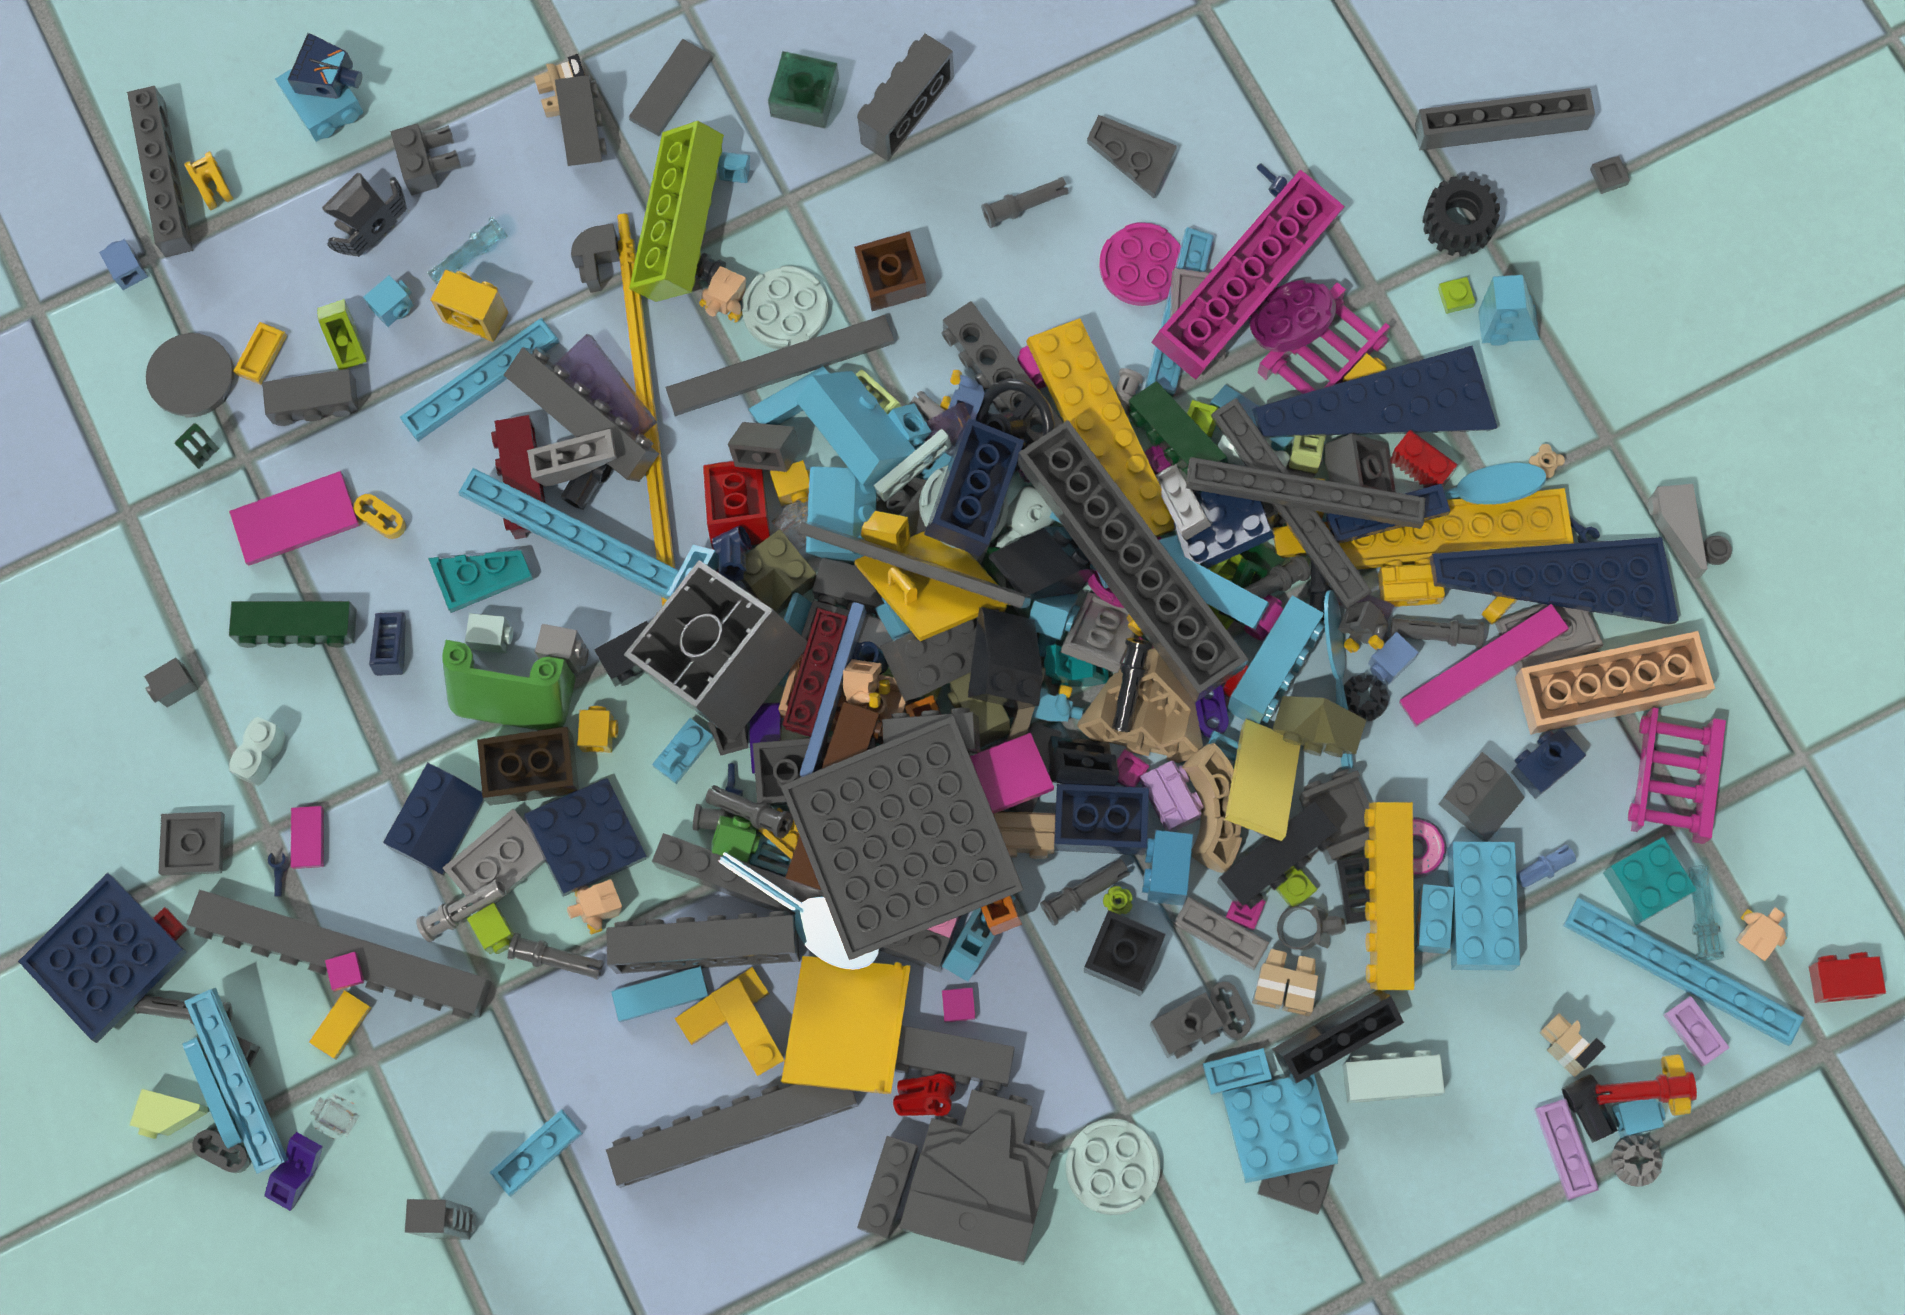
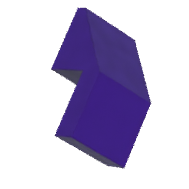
M763 703L750 719L752 774L755 773L753 743L781 741L782 723L778 710L780 703Z
M296 1132L289 1139L286 1156L288 1161L281 1163L270 1174L264 1197L291 1211L317 1169L323 1146Z

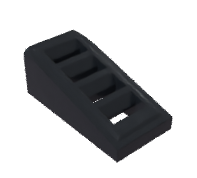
M1365 856L1339 860L1335 863V870L1346 925L1367 922L1365 911L1352 913L1351 908L1365 906L1366 902H1370V889L1365 887V873L1369 871L1368 860ZM1360 868L1361 873L1345 874V870ZM1350 882H1363V886L1348 888L1347 883ZM1365 893L1366 898L1351 901L1349 899L1350 895Z

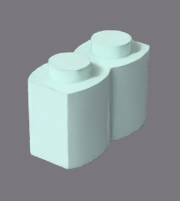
M259 717L254 718L245 730L243 744L235 750L230 759L229 771L238 778L255 786L261 785L270 773L272 759L280 753L284 746L285 732L271 722Z

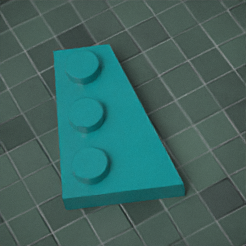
M521 550L492 552L479 556L457 555L455 558H428L450 613L533 580Z

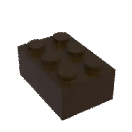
M568 727L477 739L482 796L489 806L568 795L579 790L574 738Z

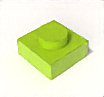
M1467 277L1440 283L1438 286L1446 314L1474 307L1476 302Z
M1192 400L1187 414L1208 437H1212L1216 423L1212 419L1211 414L1219 408Z
M1296 869L1286 875L1288 880L1276 889L1290 908L1299 906L1318 890L1302 870L1297 871Z

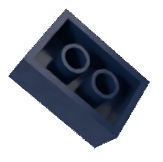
M1057 784L1054 851L1145 855L1147 850L1149 788Z

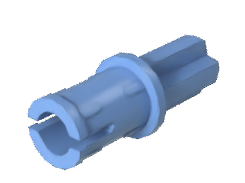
M1564 845L1547 856H1539L1536 863L1517 872L1516 879L1521 887H1528L1545 877L1552 878L1554 873L1575 863L1576 856L1573 850L1569 849L1568 845Z

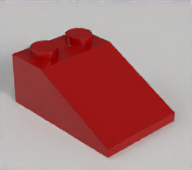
M733 461L703 465L707 527L712 549L714 550L712 543L714 537L739 525L748 533L752 545L760 544L770 537L763 469L735 467Z

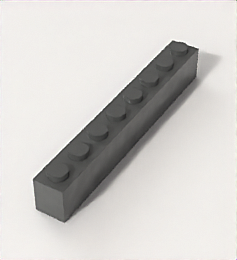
M796 1084L780 1089L779 1085L762 1090V1096L751 1100L749 1096L737 1098L731 1101V1107L722 1110L720 1106L705 1109L702 1111L703 1116L691 1120L690 1116H685L672 1121V1127L661 1130L660 1126L649 1128L642 1132L643 1137L631 1140L630 1136L617 1139L612 1142L613 1147L606 1149L616 1186L622 1188L858 1107L854 1092L852 1090Z

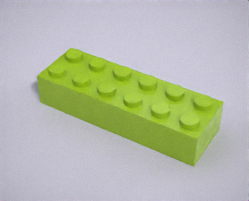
M700 121L662 132L629 286L630 290L654 302L692 293V288L695 285V274L701 256L700 249L703 235L706 231V220L712 202L711 196L717 178L716 171L719 157L722 153L724 137L723 134Z

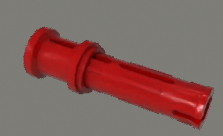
M1686 1072L1684 1076L1666 1077L1665 1074H1659L1655 1080L1596 1084L1595 1086L1596 1094L1609 1093L1608 1095L1596 1097L1598 1105L1658 1099L1659 1102L1668 1103L1670 1099L1689 1098L1690 1101H1693L1697 1098L1696 1081L1693 1072Z

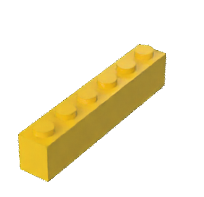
M1413 802L1369 803V809H1365L1364 814L1365 826L1369 827V840L1365 841V857L1369 858V871L1365 873V887L1370 889V902H1366L1365 917L1367 921H1370V933H1367L1365 938L1366 951L1370 952V964L1366 965V981L1370 983V988L1375 990H1414Z

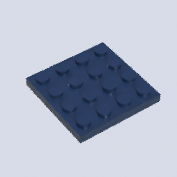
M107 872L18 962L92 1041L98 1043L187 952Z

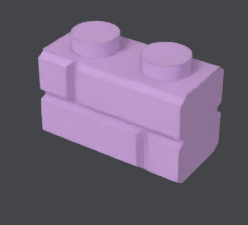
M1174 761L1143 774L1140 778L1142 787L1149 788V800L1165 831L1175 832L1199 820L1202 814L1200 810L1203 809V804L1196 792L1191 794L1186 785L1189 782L1186 771L1182 766L1177 767Z

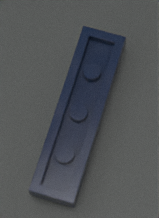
M1442 484L1405 493L1425 498L1424 521L1446 516L1450 513ZM1331 513L1326 516L1330 532L1338 544L1405 527Z

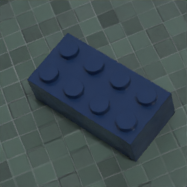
M969 418L958 436L924 535L980 557L990 543L1018 460V453L1022 449L1024 440Z

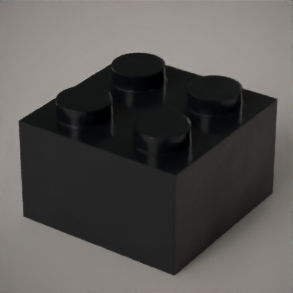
M1108 910L1084 966V973L1141 996L1166 934Z

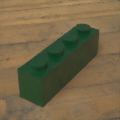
M1157 381L1128 400L1131 410L1129 417L1132 423L1137 428L1142 427L1146 431V436L1153 446L1157 447L1159 445L1167 461L1172 466L1176 464L1181 469V474L1185 481H1187L1188 463L1191 457L1228 463L1227 456Z
M231 601L229 637L238 646L245 648L256 647V644H267L275 648L286 647V644H297L305 648L315 647V644H327L329 647L341 648L345 646V643L355 642L357 609L350 601Z

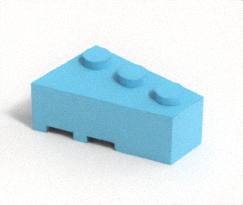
M1523 275L1494 276L1478 310L1482 343L1500 346L1512 341L1540 340L1535 304L1533 305L1532 296L1529 295L1528 286Z

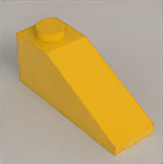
M739 978L711 993L757 1076L785 1061Z

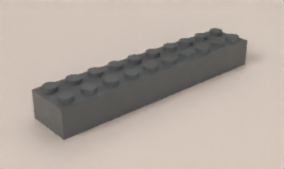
M1068 420L1018 453L1017 465L1147 639L1153 644V647L1195 703L1245 668L1248 662L1246 655Z

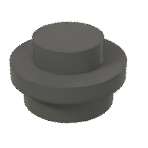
M1711 536L1703 542L1706 562L1709 564L1722 565L1731 557L1732 547L1724 537Z

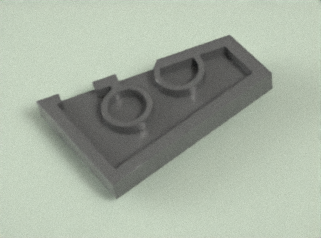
M1098 115L1087 138L1089 146L1152 198H1155L1177 150V146L1101 115Z

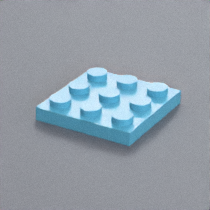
M1314 1074L1297 1084L1289 1078L1222 1092L1225 1110L1245 1183L1338 1164L1337 1152Z

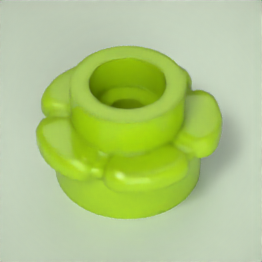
M1114 886L1108 890V894L1104 895L1103 905L1109 911L1119 915L1127 914L1132 909L1133 904L1131 901L1133 896L1128 889ZM1117 898L1121 899L1120 904L1115 902Z

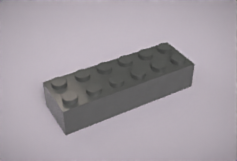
M774 911L769 913V917L758 918L755 913H743L738 915V919L726 920L724 915L708 916L707 921L695 922L693 917L677 918L676 923L664 924V920L652 919L645 921V925L633 926V922L622 921L614 923L615 927L606 928L607 965L616 974L683 970L699 966L701 968L800 962L799 939L793 915H788L787 911Z

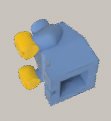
M953 370L950 382L953 385L958 384L959 388L958 390L955 389L952 399L949 396H943L940 407L947 411L946 417L963 423H966L969 418L975 420L984 397L983 386L979 385L976 380L962 375L961 371Z

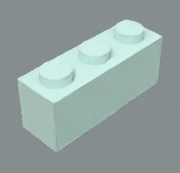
M1431 1050L1412 1052V1057L1400 1058V1053H1386L1381 1055V1060H1369L1368 1055L1350 1057V1062H1346L1343 1065L1347 1103L1441 1096L1445 1093L1440 1055H1431Z

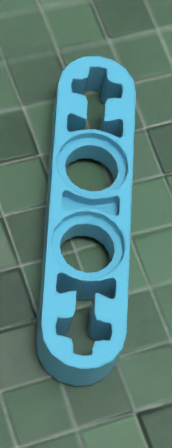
M195 1037L182 1043L225 1146L229 1149L243 1142L209 1059L205 1057L206 1052L199 1038Z

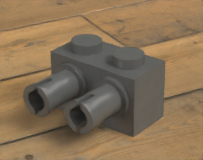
M418 123L390 131L403 180L411 196L439 188L436 180L437 174L461 168L456 150L435 157L429 155L430 149L454 143L449 125L426 133L424 130L421 131Z

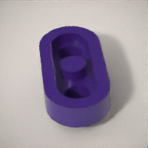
M1222 685L1211 691L1213 694L1211 699L1203 697L1195 703L1200 732L1208 738L1211 737L1212 731L1223 735L1228 727L1229 719ZM1214 719L1218 722V726L1211 728L1208 726L1207 721Z

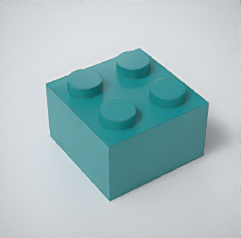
M1664 837L1615 863L1603 872L1636 926L1697 891Z

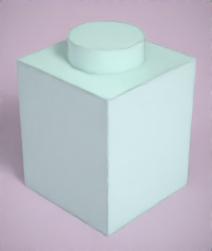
M469 613L465 643L471 650L506 653L507 644H511L513 639V627L510 626L504 616Z

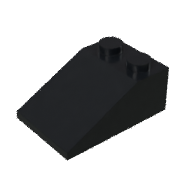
M1063 526L1043 528L992 552L989 556L990 560L1012 587L1018 592L1032 596V599L1079 593L1096 571Z
M980 607L968 697L1017 709L1039 706L1043 674L1035 620Z

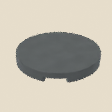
M198 333L177 335L161 344L151 356L146 369L147 389L153 400L164 411L185 416L186 418L202 416L215 410L225 401V396L234 379V365L228 352L215 339Z

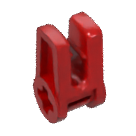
M946 1074L899 1080L897 1083L899 1095L894 1096L893 1099L894 1109L899 1116H944L951 1110L952 1101L950 1097L955 1092L956 1082Z

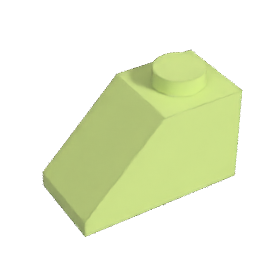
M141 1089L129 1125L139 1128V1135L156 1139L158 1133L169 1136L206 1115L209 1107Z

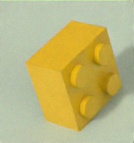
M445 270L430 299L442 322L492 342L495 341L509 313L496 286L486 281H482V283L473 281L469 275L461 271L453 273Z

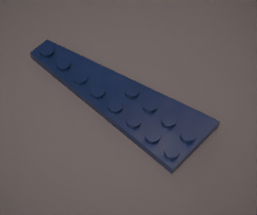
M1662 537L1434 553L1429 557L1434 586L1547 605L1552 604L1553 606L1668 625L1679 621Z

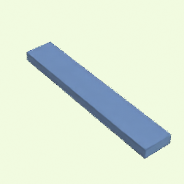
M854 602L851 605L802 764L801 777L818 771L843 690V670L852 660L866 615L865 606Z

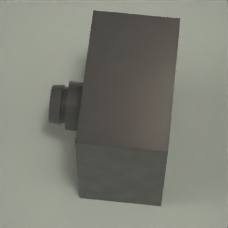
M699 560L626 651L624 656L673 696L729 737L735 739L804 652L807 641L773 609Z

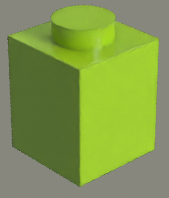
M494 902L467 918L482 947L489 954L493 952L500 954L509 949L514 933L500 908Z

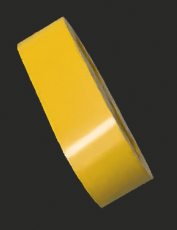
M364 494L356 499L354 503L355 514L365 524L388 539H396L404 533L406 529L405 520L392 507L371 494ZM365 504L368 506L372 505L378 513L373 515L369 511L365 512L363 506ZM385 517L391 522L395 520L397 527L395 529L392 527L388 528L382 521Z
M1497 596L1481 615L1493 625L1518 600Z
M1679 1054L1662 1056V1074H1665L1666 1077L1684 1076L1686 1074L1683 1060ZM1689 1098L1669 1100L1668 1105L1673 1116L1691 1113V1101Z

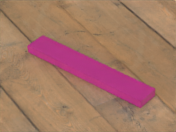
M1550 604L1399 700V703L1415 727L1564 634L1569 628L1553 605Z

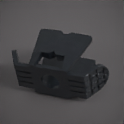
M356 173L322 207L325 213L337 219L334 225L338 229L351 235L348 239L329 238L327 246L340 254L360 257L398 222L397 219L407 210V205L396 177L390 178L393 195L385 203L362 174Z

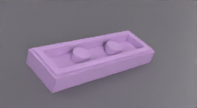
M1563 1099L1535 1108V1113L1567 1200L1598 1191L1597 1182L1567 1100Z

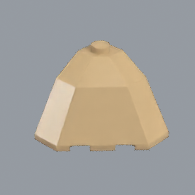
M1153 648L1148 651L1145 665L1148 671L1142 677L1139 686L1131 732H1121L1112 729L1123 673L1121 669L1109 678L1078 721L1077 727L1090 740L1126 746L1127 751L1149 756V752L1166 755L1167 761L1180 763L1188 760L1193 754L1203 748L1194 700L1156 649Z

